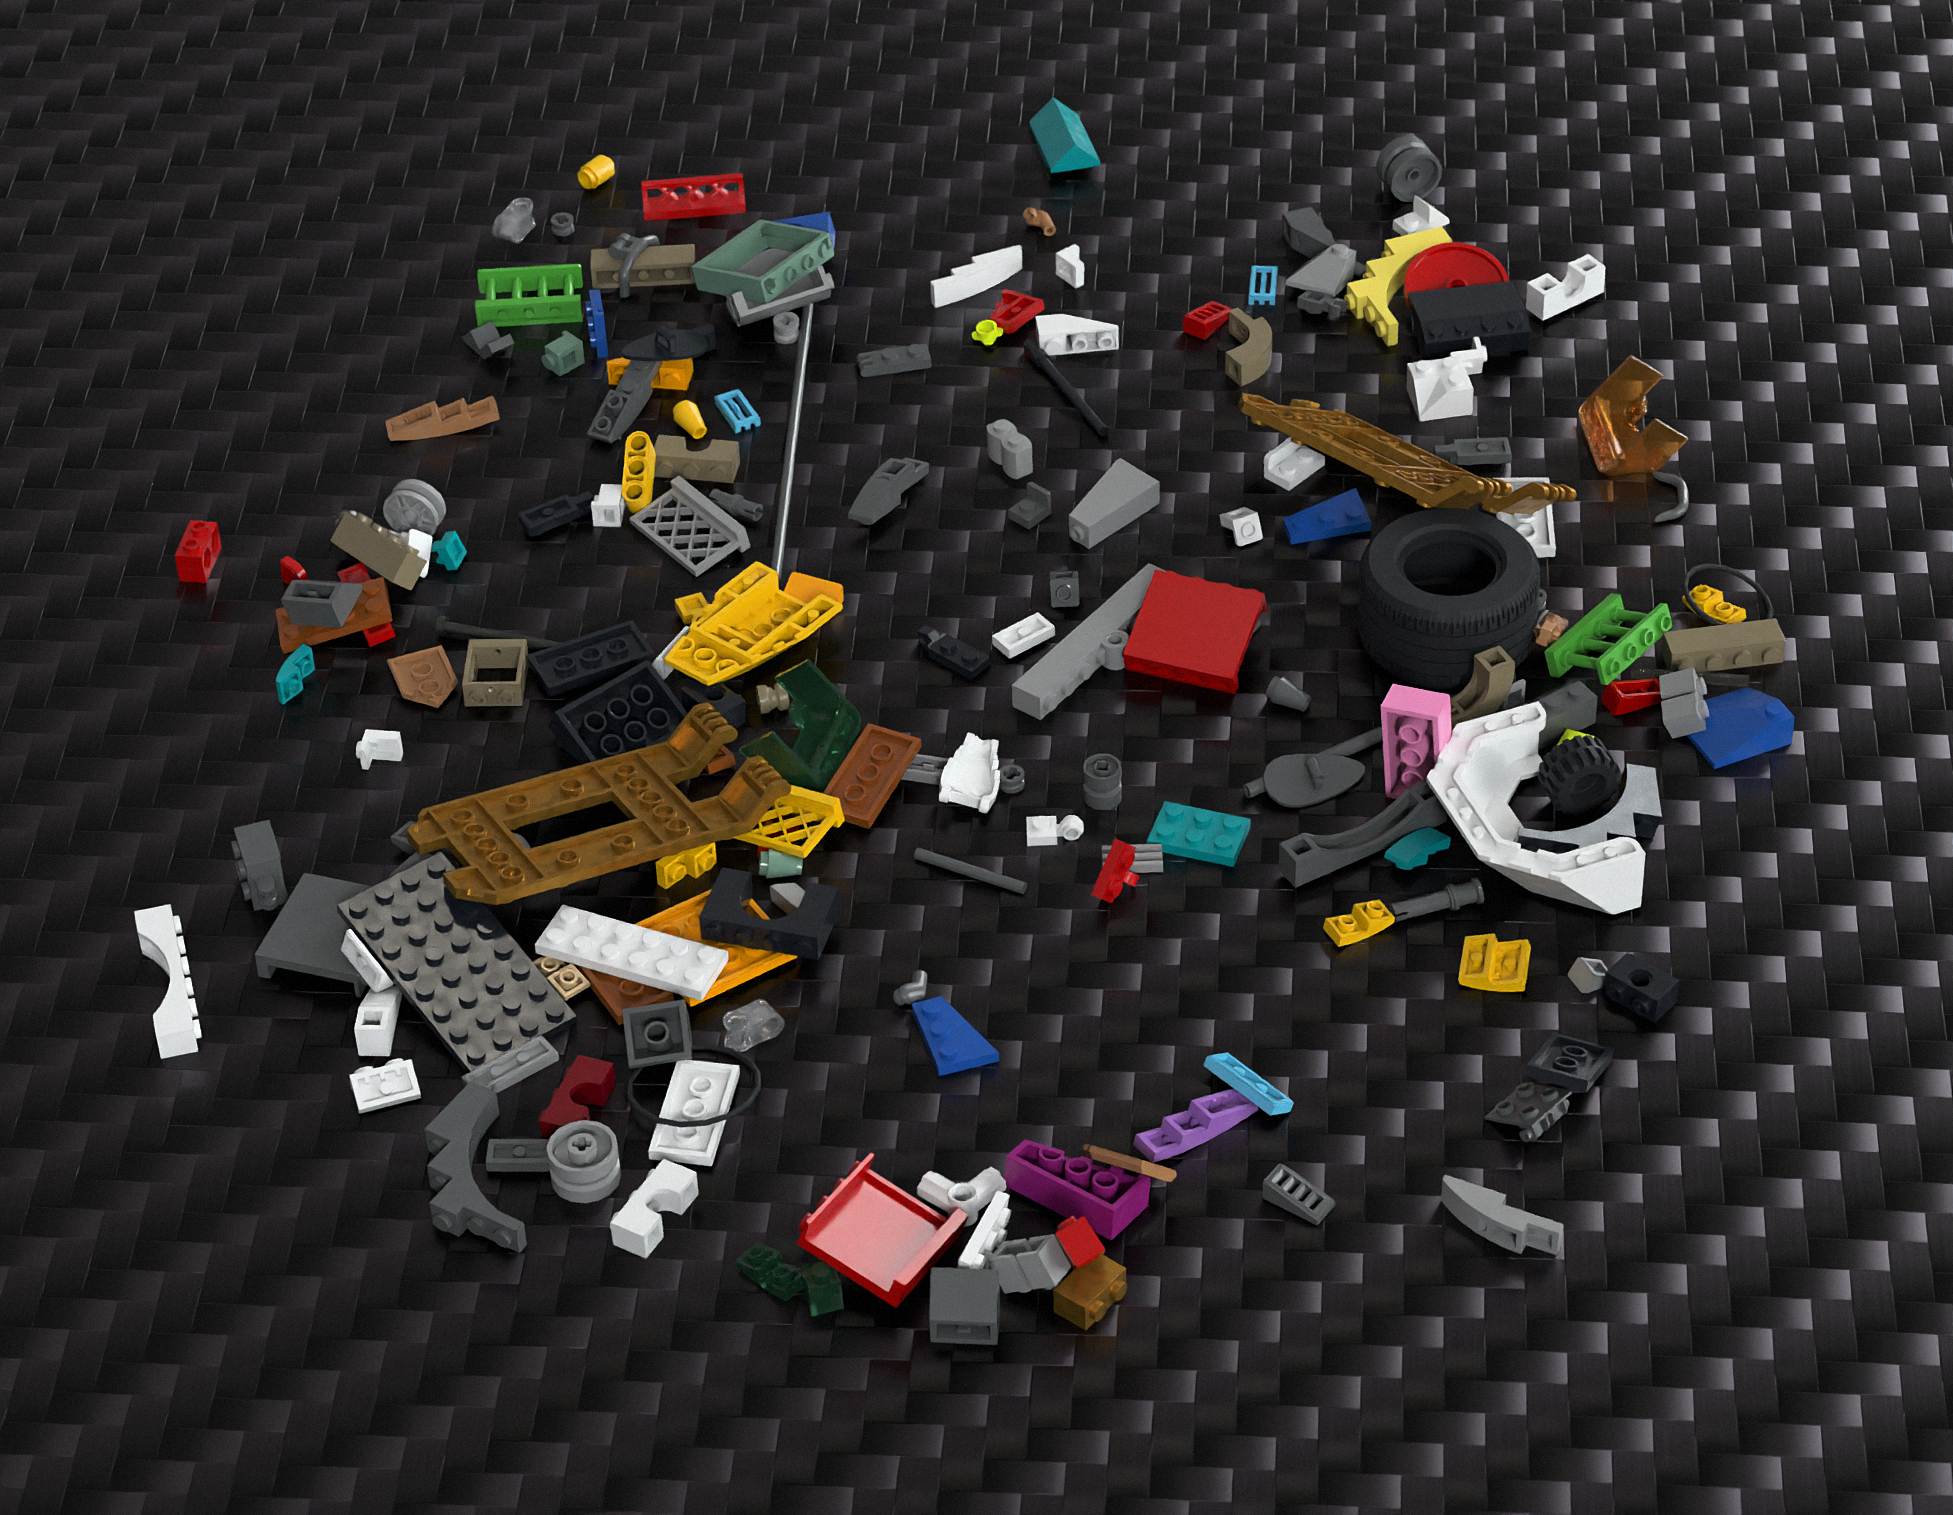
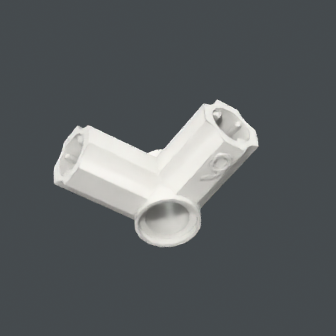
M992 1167L987 1170L985 1169L968 1183L957 1184L938 1173L929 1171L922 1176V1180L917 1186L918 1196L948 1212L949 1217L958 1208L968 1214L965 1227L974 1224L978 1220V1211L992 1201L997 1190L1001 1192L1006 1190V1181L1002 1178L1000 1172Z

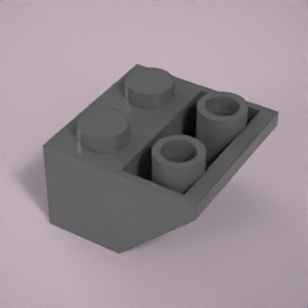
M292 580L281 601L292 624L342 628L364 587L360 583Z
M950 1267L931 1268L929 1316L931 1342L998 1344L1000 1324L998 1270Z

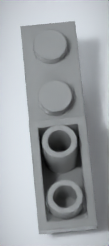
M1444 1175L1442 1179V1203L1455 1217L1474 1232L1489 1241L1522 1254L1526 1245L1554 1255L1559 1253L1562 1247L1563 1224L1507 1206L1505 1194L1466 1182L1462 1179Z

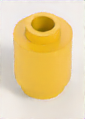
M598 155L580 168L577 174L580 184L586 189L598 187L614 175V163L609 157Z

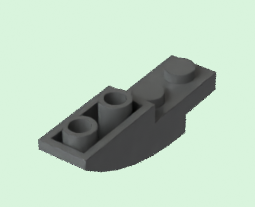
M630 361L616 390L610 389L587 432L588 437L613 443L630 427L653 392L651 383L662 361Z
M906 457L903 460L895 458L887 460L875 471L858 494L848 513V519L859 521L864 525L874 524L901 504V493L929 473V463Z

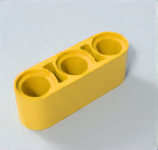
M643 431L631 433L627 437L625 445L622 496L628 509L634 514L652 503L656 452L649 436ZM642 471V473L634 475L636 472ZM636 495H641L639 498L633 499Z

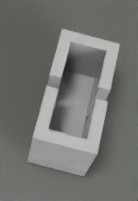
M1693 667L1659 676L1660 694L1662 700H1664L1661 701L1663 723L1672 739L1706 730L1705 718L1709 717V710L1705 700H1703V695L1707 694L1703 677L1698 678Z
M1054 1234L1031 1237L1028 1242L1026 1238L1004 1241L987 1261L992 1270L999 1271V1284L1004 1293L1018 1291L1026 1293L1032 1289L1045 1288L1046 1290L1053 1289L1063 1281L1062 1278L1071 1268Z

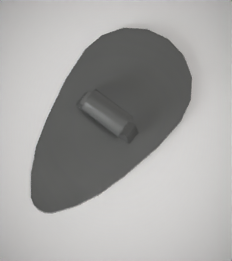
M1284 755L1274 759L1267 765L1263 776V783L1269 797L1278 804L1289 808H1301L1322 802L1348 790L1364 775L1365 766L1359 761L1339 755Z

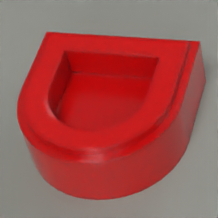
M288 555L280 560L282 581L290 585L292 580H308L304 568Z

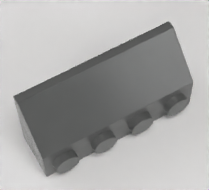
M1576 681L1560 686L1520 705L1523 706L1539 701L1546 711V726L1539 732L1538 750L1560 740L1566 729L1579 731L1596 723L1598 696L1582 682Z

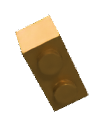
M1102 1255L1080 1270H1073L1053 1290L1054 1312L1082 1329L1087 1330L1095 1321L1102 1319L1106 1310L1115 1301L1121 1300L1127 1291L1126 1268Z

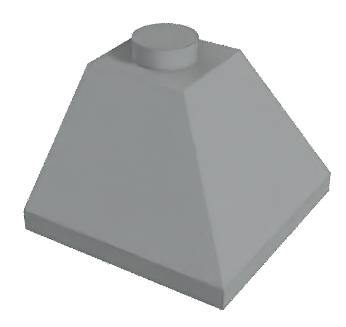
M1343 244L1331 245L1305 262L1286 280L1285 285L1331 294L1335 297L1347 286V283L1353 280L1356 250L1348 249Z

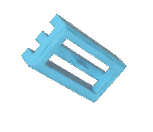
M1251 267L1249 304L1254 305V300H1259V305H1264L1265 301H1270V305H1275L1278 267ZM1257 272H1262L1260 293H1255ZM1267 273H1272L1270 293H1265Z
M739 389L714 396L715 405L735 433L741 432V427H744L745 430L751 429L750 424H754L755 427L761 426L760 417ZM733 397H735V399L737 400V402L740 404V406L742 407V409L745 411V413H746L747 416H748L747 418H746V417L743 415V413L740 411V407L737 405V403H735V402L733 401V399H732Z

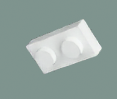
M1037 612L992 635V644L1010 659L1055 636V626Z

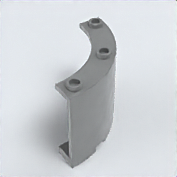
M771 248L762 251L734 272L761 277L795 252ZM821 265L767 304L745 300L742 291L731 294L732 297L726 296V306L735 324L739 327L830 298L834 283L831 274H825Z

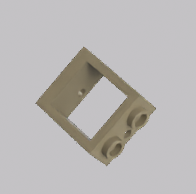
M469 639L462 682L465 706H523L529 665L526 639ZM478 668H517L515 681L476 682Z

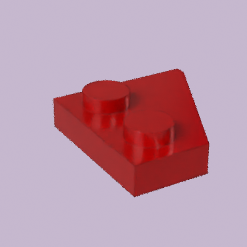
M1004 289L1002 291L1003 299L997 302L996 310L992 312L989 320L994 321L997 324V328H1002L1004 333L1011 334L1045 309L1044 302L1035 297Z

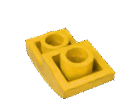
M1702 584L1690 591V596L1697 606L1714 620L1723 624L1741 623L1746 619L1745 609L1724 602L1722 591ZM1682 596V602L1696 614L1686 601L1685 596Z
M715 842L679 852L677 855L665 856L655 862L658 885L668 889L674 883L680 881L686 874L697 879L704 872L710 870L717 863Z
M1379 899L1354 904L1351 914L1326 918L1323 929L1336 945L1340 947L1366 939L1394 923L1395 917Z

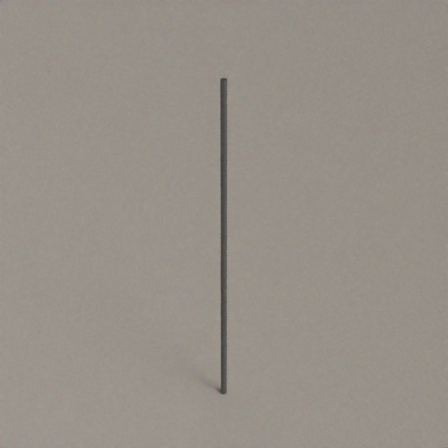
M814 303L802 308L771 569L778 572V582L781 580Z

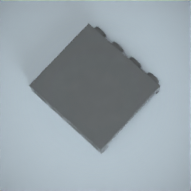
M304 873L255 953L259 976L270 979L277 967L352 982L354 983L356 997H361L369 985L341 951L346 931L350 928L337 913V905L373 886Z

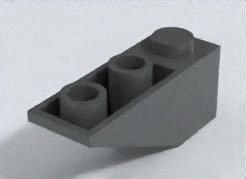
M1312 207L1282 213V235L1292 249L1313 258L1329 246L1336 244L1331 231L1326 229L1321 216L1317 215Z

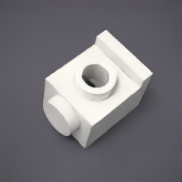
M601 484L599 495H595L594 501L591 503L593 526L621 527L626 507L622 496V485Z

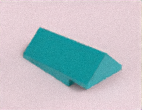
M1054 97L1029 121L1030 129L1045 167H1049L1051 173L1100 166V160L1078 114Z

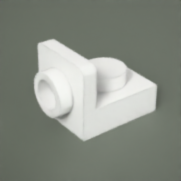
M1074 244L1057 252L1056 275L1075 288L1084 285L1085 269L1084 263L1079 260V246Z
M1242 507L1219 515L1221 525L1233 531L1236 545L1243 546L1263 538L1258 512Z

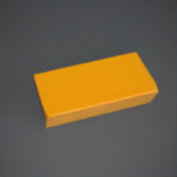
M792 572L784 590L785 593L807 604L820 594L840 604L844 601L843 586L841 584L798 572Z

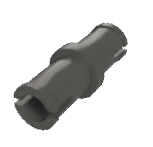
M713 489L709 497L716 499L709 500L719 508L727 510L730 515H741L754 521H758L762 516L761 512L756 511V509L763 511L762 504L745 500L742 495H731L718 489Z

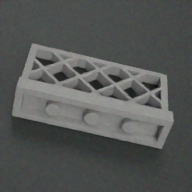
M680 476L670 481L672 489L629 518L635 528L696 577L734 550L738 549L743 553L750 548L745 527ZM671 500L677 502V508H664V505ZM681 515L694 516L693 521H680ZM662 516H675L674 522H661ZM647 517H656L655 523H643L641 521ZM697 528H709L710 534L696 535ZM678 529H691V535L677 536ZM659 530H672V535L660 537ZM708 542L707 548L694 549V544ZM714 542H727V544L721 548H713ZM689 543L688 549L676 550L675 545ZM706 556L705 559L697 565L691 562L692 557Z

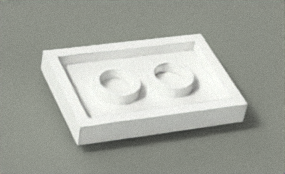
M997 1190L959 1258L957 1268L990 1269V1265L987 1262L988 1259L992 1256L995 1247L998 1248L1007 1236V1230L1003 1228L1006 1227L1011 1215V1210L1007 1208L1009 1194Z

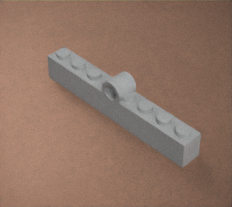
M1148 563L1013 683V707L1041 720L1049 712L1053 711L1065 697L1071 695L1075 688L1084 680L1089 679L1092 673L1101 665L1111 670L1125 668L1123 653L1155 570L1165 572V570Z

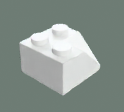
M1460 356L1407 363L1406 389L1419 421L1472 414L1473 386Z

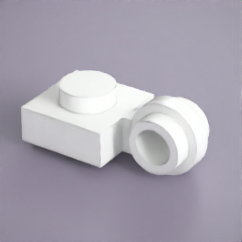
M1075 815L1064 817L1060 824H1057L1056 816L1026 817L1027 846L1057 845V837L1064 836L1068 840H1076L1084 831L1082 820Z

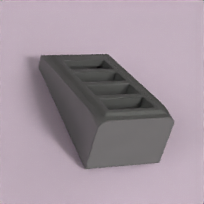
M1281 1163L1263 1181V1199L1317 1226L1335 1206V1200ZM1302 1197H1305L1306 1199L1303 1202H1301L1300 1199ZM1314 1202L1318 1205L1314 1210L1310 1209Z

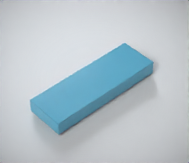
M1229 1053L1206 1057L1203 1066L1270 1116L1291 1111L1294 1102Z

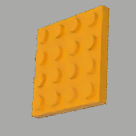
M712 889L634 924L728 951V962L702 1001L681 995L690 1007L797 958L794 955L701 939L699 916ZM751 898L746 912L759 919L771 920Z

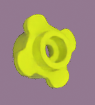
M983 320L977 324L976 331L972 333V339L980 340L984 345H992L997 337L1003 335V329L997 328V324L992 320Z

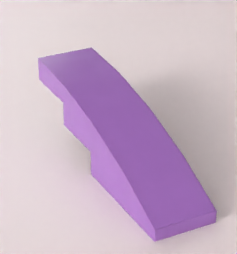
M1234 1088L1191 1100L1187 1111L1163 1117L1160 1128L1136 1134L1133 1145L1151 1163H1155L1207 1142L1256 1112L1258 1106Z

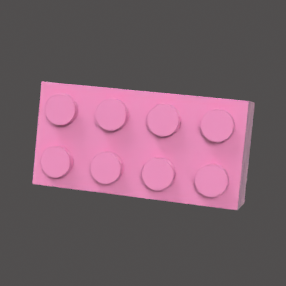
M1392 684L1381 704L1386 797L1397 799L1406 788L1425 781L1430 770L1434 769L1440 752L1452 737L1449 694Z

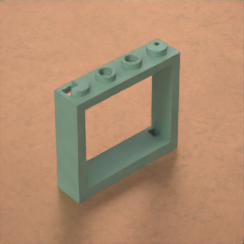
M760 219L692 266L698 290L732 297L731 294L742 291L745 300L767 304L835 255L829 232ZM768 247L795 252L761 277L734 272Z

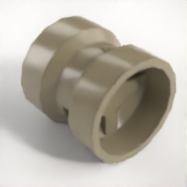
M785 681L775 683L773 688L766 685L756 686V698L760 714L770 713L775 707L780 711L790 709Z

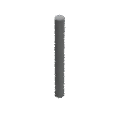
M917 848L914 854V859L1024 894L1027 889L1026 882L922 848Z

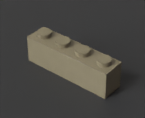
M695 244L646 247L633 264L629 276L630 287L695 284L692 266L696 264ZM591 249L593 289L619 288V273L624 260L612 258L608 254V249Z
M345 512L330 541L392 583L411 591L427 563L425 559L418 555L420 550L407 543L402 545L404 540L390 532L387 535L389 530L375 522L371 525L373 520L360 512H358L357 516Z
M1765 619L1663 632L1661 654L1669 673L1693 667L1696 673L1782 663L1786 640L1777 619Z

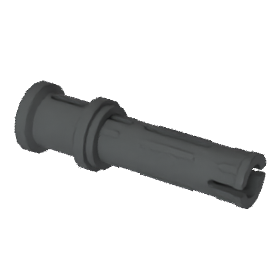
M1473 877L1470 879V882L1459 885L1447 884L1442 891L1390 903L1389 908L1393 909L1390 912L1395 917L1394 922L1396 923L1404 919L1446 908L1456 911L1459 910L1460 906L1474 902L1478 905L1483 904L1484 893L1479 879Z

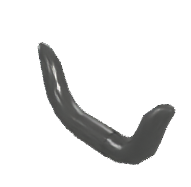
M1653 471L1652 475L1654 478L1661 482L1672 484L1677 488L1678 499L1677 507L1660 513L1654 521L1657 523L1682 516L1689 505L1687 484L1676 475Z

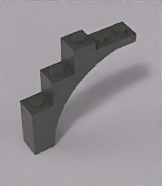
M470 1081L425 1128L428 1151L436 1156L427 1165L430 1186L438 1192L430 1202L433 1225L441 1231H448L458 1237L466 1229H469L476 1235H482L495 1241L501 1247L510 1248L520 1253L527 1245L524 1223L493 1207L481 1193L473 1179L472 1164L478 1144L488 1127L500 1113L497 1093Z

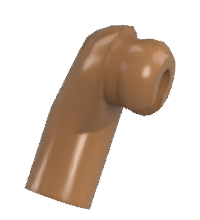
M1032 207L1025 209L1023 212V217L1030 226L1042 228L1046 236H1051L1055 233L1056 228L1047 212L1035 210Z

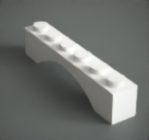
M170 904L134 911L142 954L158 963L170 977L167 994L161 1006L153 1014L161 1059L197 1052L196 1039L202 1038L199 1019L192 1020V1017H197L198 1013L195 998H188V996L194 995L191 977H184V975L190 974L187 956L181 957V954H186L183 936L177 937V934L182 933L179 915L173 916Z

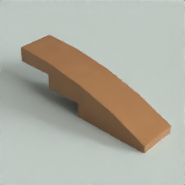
M493 396L467 405L464 398L440 408L435 401H432L386 420V427L390 441L418 440L470 430L499 420L500 417L497 403Z

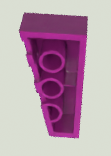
M1026 1139L1006 1156V1187L1067 1218L1075 1216L1078 1220L1085 1216L1093 1231L1109 1240L1114 1239L1148 1206L1150 1176L1139 1174L1137 1178L1126 1175L1123 1168L1112 1165L1110 1169L1093 1165V1159L1083 1156L1080 1158H1069L1064 1156L1063 1150Z

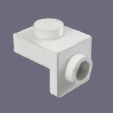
M1473 337L1471 350L1450 352V357L1460 356L1467 374L1482 373L1483 362L1487 361V350L1485 346H1481L1479 337Z
M366 729L362 741H358L356 746V756L361 759L362 769L368 770L372 759L401 761L403 748L400 732Z

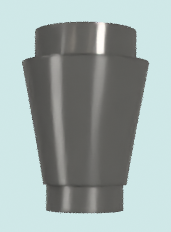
M1275 676L1266 691V697L1271 699V703L1303 712L1311 701L1310 695L1306 694V692L1284 676L1282 678Z

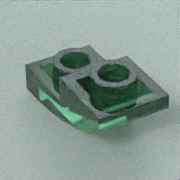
M756 1242L735 1260L736 1266L750 1279L785 1301H788L809 1283L805 1271L783 1262L779 1251L759 1242Z

